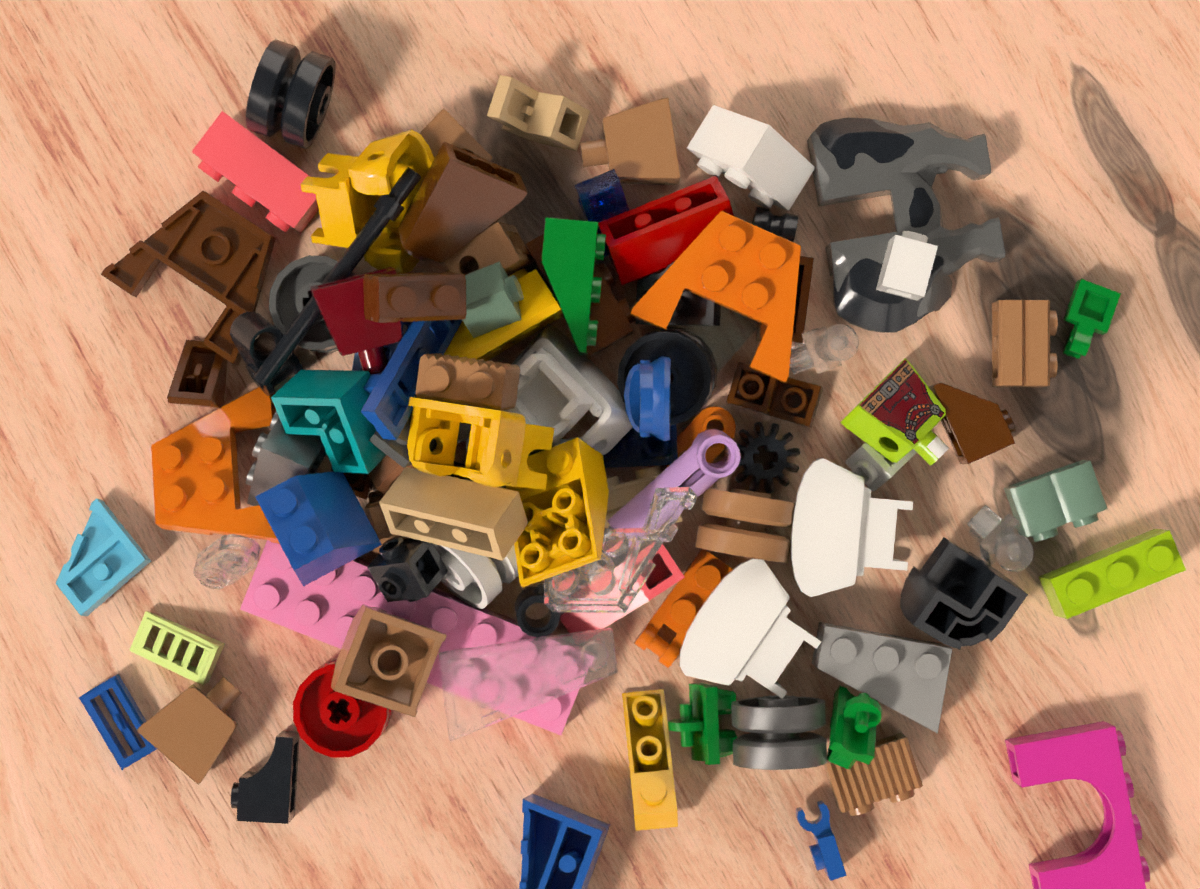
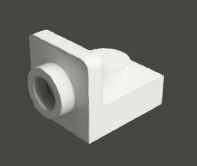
M865 442L845 463L853 473L864 478V484L871 491H876L917 452L912 449L895 463L888 460Z

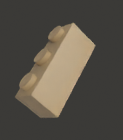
M405 467L379 502L391 534L502 561L528 524L518 491L503 487L484 486L468 479L430 475L410 467Z

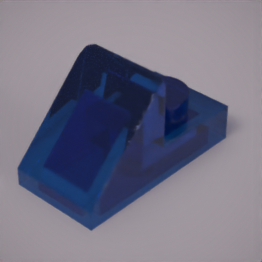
M615 169L575 184L579 197L578 201L586 221L599 223L629 211ZM606 246L604 250V257L608 255Z

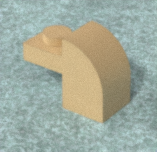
M500 75L487 116L503 124L502 129L520 137L548 146L577 151L590 111L565 96L541 93L513 77Z

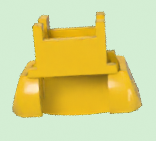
M411 129L372 141L359 157L327 153L318 163L319 171L336 175L329 178L307 176L300 184L302 192L316 194L322 228L317 227L312 233V243L348 248L376 211L374 205L380 196L390 194L393 186L407 167H409L422 178L403 202L402 206L405 209L395 222L393 220L389 221L364 255V259L377 270L392 267L396 270V273L411 272L419 260L410 256L402 247L398 227L435 159L430 146L422 135Z
M409 397L408 406H413L407 449L409 460L413 467L435 476L453 474L467 477L473 482L489 487L506 485L545 490L548 474L531 471L527 465V458L533 450L552 449L555 428L526 424L525 417L519 413ZM460 422L471 424L465 468L453 466ZM434 438L436 440L437 446L436 449L433 452H431L430 442Z

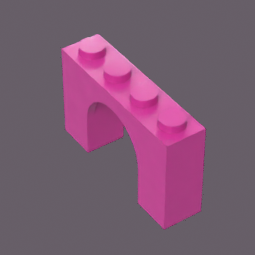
M1101 721L1005 739L1013 782L1023 788L1068 779L1086 781L1099 794L1104 810L1102 829L1097 839L1086 850L1068 857L1028 864L1033 889H1146L1145 882L1150 881V872L1146 859L1139 854L1137 840L1142 839V830L1137 815H1132L1129 798L1134 797V787L1129 773H1124L1121 756L1126 755V745L1121 731H1116L1115 726Z

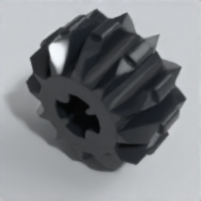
M756 422L753 427L754 439L745 429H741L738 432L746 445L742 446L736 443L741 453L738 466L743 465L744 470L736 475L735 481L741 483L751 475L749 491L756 492L761 479H763L764 489L766 493L770 494L774 492L773 477L784 487L790 484L782 471L785 469L789 472H798L799 466L787 462V457L800 455V449H785L784 445L793 439V435L790 432L784 434L779 440L776 439L779 424L772 423L767 436H765L762 423ZM759 446H764L766 452L774 453V461L768 462L771 466L769 469L764 470L762 464L754 463L753 454L760 453L757 450Z

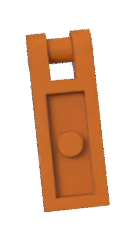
M701 549L683 573L685 578L674 585L642 629L634 644L643 651L648 648L659 656L658 662L669 668L680 654L686 632L698 611L720 581L733 569L707 550ZM663 624L676 632L669 643L657 635Z

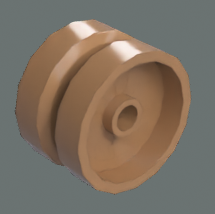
M708 488L704 492L701 509L708 515L727 518L726 525L712 523L699 525L695 547L736 556L788 563L791 541L786 536L766 533L767 525L784 528L792 526L795 503L771 499V494L732 488V492Z

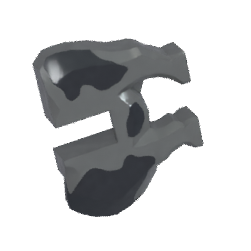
M842 118L820 124L810 135L807 142L811 164L815 167L813 178L818 207L890 195L896 232L831 242L825 248L830 276H833V303L837 315L850 324L868 331L896 333L916 323L928 313L941 309L951 297L952 281L949 275L958 271L963 265L975 258L989 263L999 262L1005 258L999 217L989 219L981 225L970 223L956 230L943 228L940 204L932 188L936 175L946 173L948 169L960 171L972 180L984 179L991 174L985 134L963 139L955 134L943 131L930 122L899 125L868 118ZM903 231L925 235L928 237L927 243L938 246L925 296L918 301L876 290L888 242L895 235L902 236Z

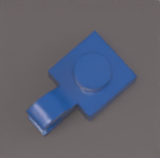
M821 800L817 802L820 809L818 819L814 821L807 820L801 807L796 808V818L803 829L812 832L816 844L809 846L816 870L824 869L829 880L832 881L847 875L830 827L829 809Z

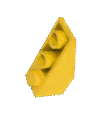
M664 689L622 693L635 829L640 831L678 827L677 802Z

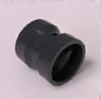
M756 207L752 224L794 242L798 216L788 213L782 216L773 215L770 209Z

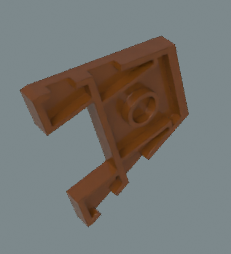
M203 190L161 223L162 227L144 242L140 240L129 249L130 253L120 261L107 266L101 275L130 295L137 297L159 263L163 262L226 305V308L202 343L232 364L238 366L242 356L231 339V325L240 314L256 311L276 238Z

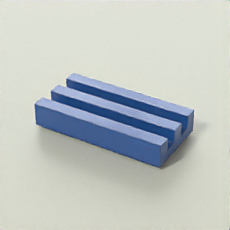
M118 674L83 694L79 699L121 770L157 748L140 735L146 745L142 747L111 695L110 688L115 692L136 730L146 722L145 717ZM95 697H101L114 722L133 751L132 755H127L95 701Z

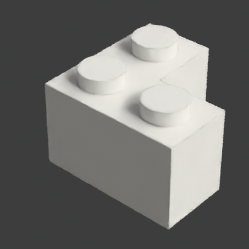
M715 105L711 107L687 146V149L700 159L697 163L700 169L711 176H717V178H719L721 173L725 174L724 176L735 185L743 189L748 188L751 191L748 197L766 209H770L773 204L789 211L815 169L803 155L770 125Z

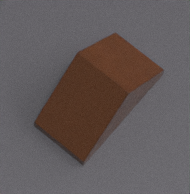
M186 340L167 395L168 403L210 408L223 407L228 360L204 345L203 341Z

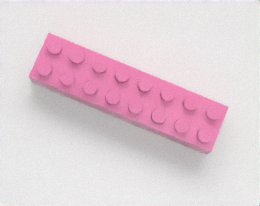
M267 540L240 610L341 649L351 622L361 606L364 604L370 607L381 608L387 613L447 635L445 642L443 641L427 683L562 735L591 661L593 650L553 634L539 638L529 636L521 630L517 620L487 608H475L460 598L436 588L433 589L427 598H421L414 602H408L407 600L387 602L367 568L371 563L359 558L303 586L281 545Z

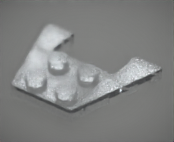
M690 487L656 488L644 526L642 528H606L604 530L601 559L545 579L544 604L552 612L626 613L656 566L652 562L655 554L663 542L672 541L679 529L675 525L676 521L685 508L688 510L692 509L698 496Z

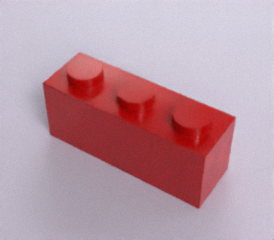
M713 176L598 223L601 234H606L605 246L621 284L624 285L664 269L669 264L675 262L720 211L732 216L734 214L726 192L717 176Z

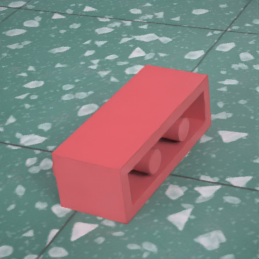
M223 111L191 151L202 160L197 166L199 169L217 182L224 176L236 186L231 193L251 208L256 202H259L269 210L265 218L285 233L292 227L301 234L319 210L316 194L302 192L300 184L309 175Z

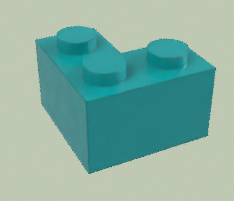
M300 370L271 397L285 433L320 435L334 472L369 474L386 456L383 451L369 441L376 432V429L361 412L370 396L363 389L370 377L369 371Z

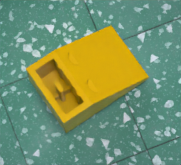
M578 437L556 445L551 450H544L528 456L527 465L531 471L548 474L545 490L506 486L510 490L519 492L528 521L527 526L514 544L519 581L522 587L601 559L609 498L603 454Z

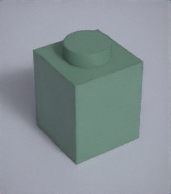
M500 261L465 275L467 315L466 319L462 320L473 338L521 320L518 302L524 299L521 286L515 275L508 277Z

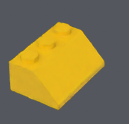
M523 268L512 274L516 276L524 296L523 300L518 301L521 320L473 338L462 321L444 355L450 354L451 356L489 361L545 328L548 324L562 318V310L538 271L535 269L528 273Z

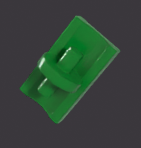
M704 683L689 684L690 703L680 704V719L669 720L668 730L681 732V747H691L692 760L703 761L706 765L720 764V757L733 754V740L737 738L735 730H719L718 715L732 714L731 704L733 701H736V693Z
M841 685L835 691L830 722V743L827 754L829 762L846 769H851L856 761L869 765L875 757L876 727L881 721L882 709L878 701L870 698L869 694L860 693L858 696H855Z

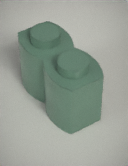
M1090 460L1071 463L1004 488L1020 536H1032L1034 542L1058 535L1057 527L1072 522L1075 528L1099 520L1097 513L1107 509Z

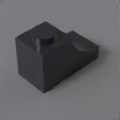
M282 731L276 736L272 755L266 765L256 772H245L239 777V783H233L231 808L237 809V821L288 824L295 817L300 737L298 732Z

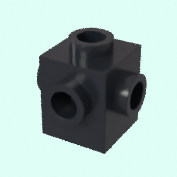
M401 537L385 542L379 548L380 553L367 567L387 602L402 600L414 602L421 598H427L448 572L434 544L412 538L403 540Z

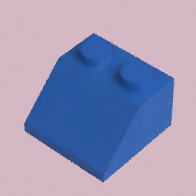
M332 471L297 475L255 496L303 586L382 545L343 472Z

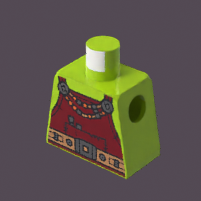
M906 358L840 422L888 460L895 463L914 449L931 466L949 449L932 431L946 415V410Z

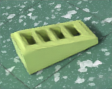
M146 611L129 651L187 679L204 685L210 681L225 643ZM153 625L161 629L151 649L146 647L145 644ZM169 632L174 634L175 637L168 654L165 655L160 653ZM184 639L190 643L183 660L180 661L175 658ZM199 646L204 651L196 668L190 664Z

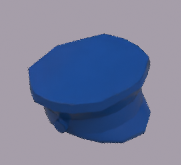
M661 356L653 362H650V360H640V364L633 366L626 378L624 390L626 413L633 428L640 433V437H649L652 434L663 441L670 440L671 359L669 357Z

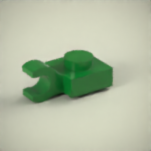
M1084 279L1076 282L1063 321L1074 324V328L1064 346L1063 354L1076 359H1080V356H1086L1093 333L1104 335L1108 332L1121 293Z

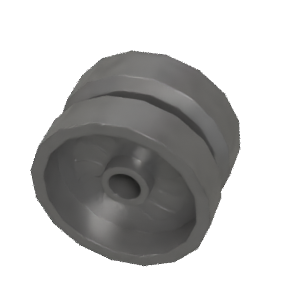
M774 695L740 699L732 702V726L744 732H751L733 740V765L749 769L790 770L817 767L827 763L826 738L816 733L806 732L819 729L826 724L825 700L785 695L782 699Z

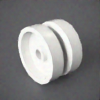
M434 544L448 569L441 582L458 598L475 608L484 609L502 592V583L510 584L519 576L514 545L502 561Z

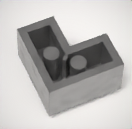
M276 411L270 424V429L272 430L269 434L261 433L252 452V456L258 459L253 463L246 478V484L251 486L247 504L252 506L259 505L255 496L294 476L317 473L318 467L327 454L320 435L286 434Z

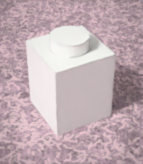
M903 231L902 236H893L887 245L876 290L916 301L923 298L938 246L927 243L928 237L916 232Z

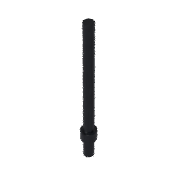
M407 167L391 189L390 194L380 196L374 205L376 211L322 284L350 276L389 221L393 220L395 222L405 209L402 206L403 202L422 178L418 173ZM313 296L253 376L255 380L265 387H268L321 315Z

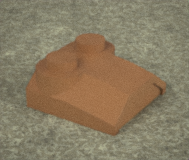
M363 604L351 622L337 658L331 688L336 692L416 717L418 703L443 641L445 642L447 635L387 613L381 608Z

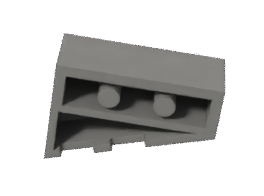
M819 622L816 638L821 643L817 649L814 648L812 664L856 690L869 694L871 698L938 734L953 648L941 643Z

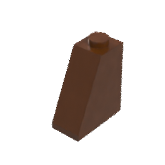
M443 142L398 227L402 247L410 256L418 260L426 261L429 258L442 264L524 200L528 192L520 174Z

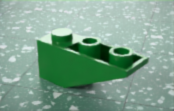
M546 217L542 264L580 355L586 356L587 346H596L598 320H590L591 303H600L602 277H594L595 260H604L606 234H597L598 222Z

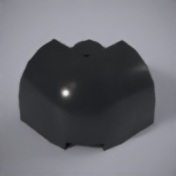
M943 537L922 569L919 570L914 566L911 569L901 592L900 608L903 615L912 625L943 644L961 650V646H973L986 639L992 642L1004 630L1028 594L994 567L970 551L967 552Z

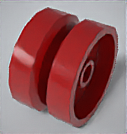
M335 659L314 670L300 684L293 701V722L300 738L315 752L331 758H348L368 750L387 729L393 710L334 691L331 688V683L337 661ZM344 699L349 702L347 707L349 713H344L339 709L338 703Z

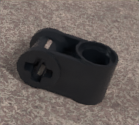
M253 311L240 314L233 321L230 329L231 339L245 361L250 376L267 396L275 392L274 387L293 373L297 374L300 370H304L293 352L268 387L259 383L253 376L283 337V334L264 317Z

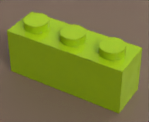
M1153 529L1041 575L1039 579L1054 615L1069 619L1181 573L1186 568L1170 530Z

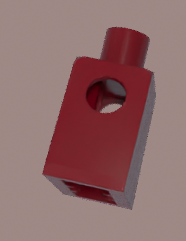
M392 267L310 287L340 355L345 356L358 352L362 370L369 371L370 375L384 371L388 364L384 345L401 341L402 333L401 321L399 320L398 322L378 323L365 319L364 274H394L396 270Z

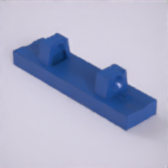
M463 320L403 322L408 329L383 373L370 375L363 387L370 396L361 412L374 425L376 431L383 439L397 440L412 413L413 406H408L409 397L416 398L420 357L424 354L442 353L444 355Z

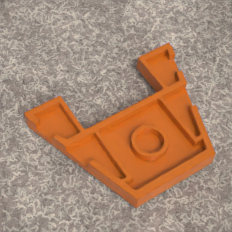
M720 211L636 303L630 315L666 330L684 290L704 297L767 326L749 367L785 383L789 377L801 246Z
M258 387L151 445L156 525L165 530L213 535L215 533L235 536L237 539L252 540V538L280 544L260 505L241 508L236 433L270 426L276 412L271 399L275 392L267 396Z

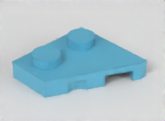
M97 498L90 505L89 510L92 513L82 535L77 534L71 548V557L63 565L56 581V585L81 616L90 615L151 562L105 502Z

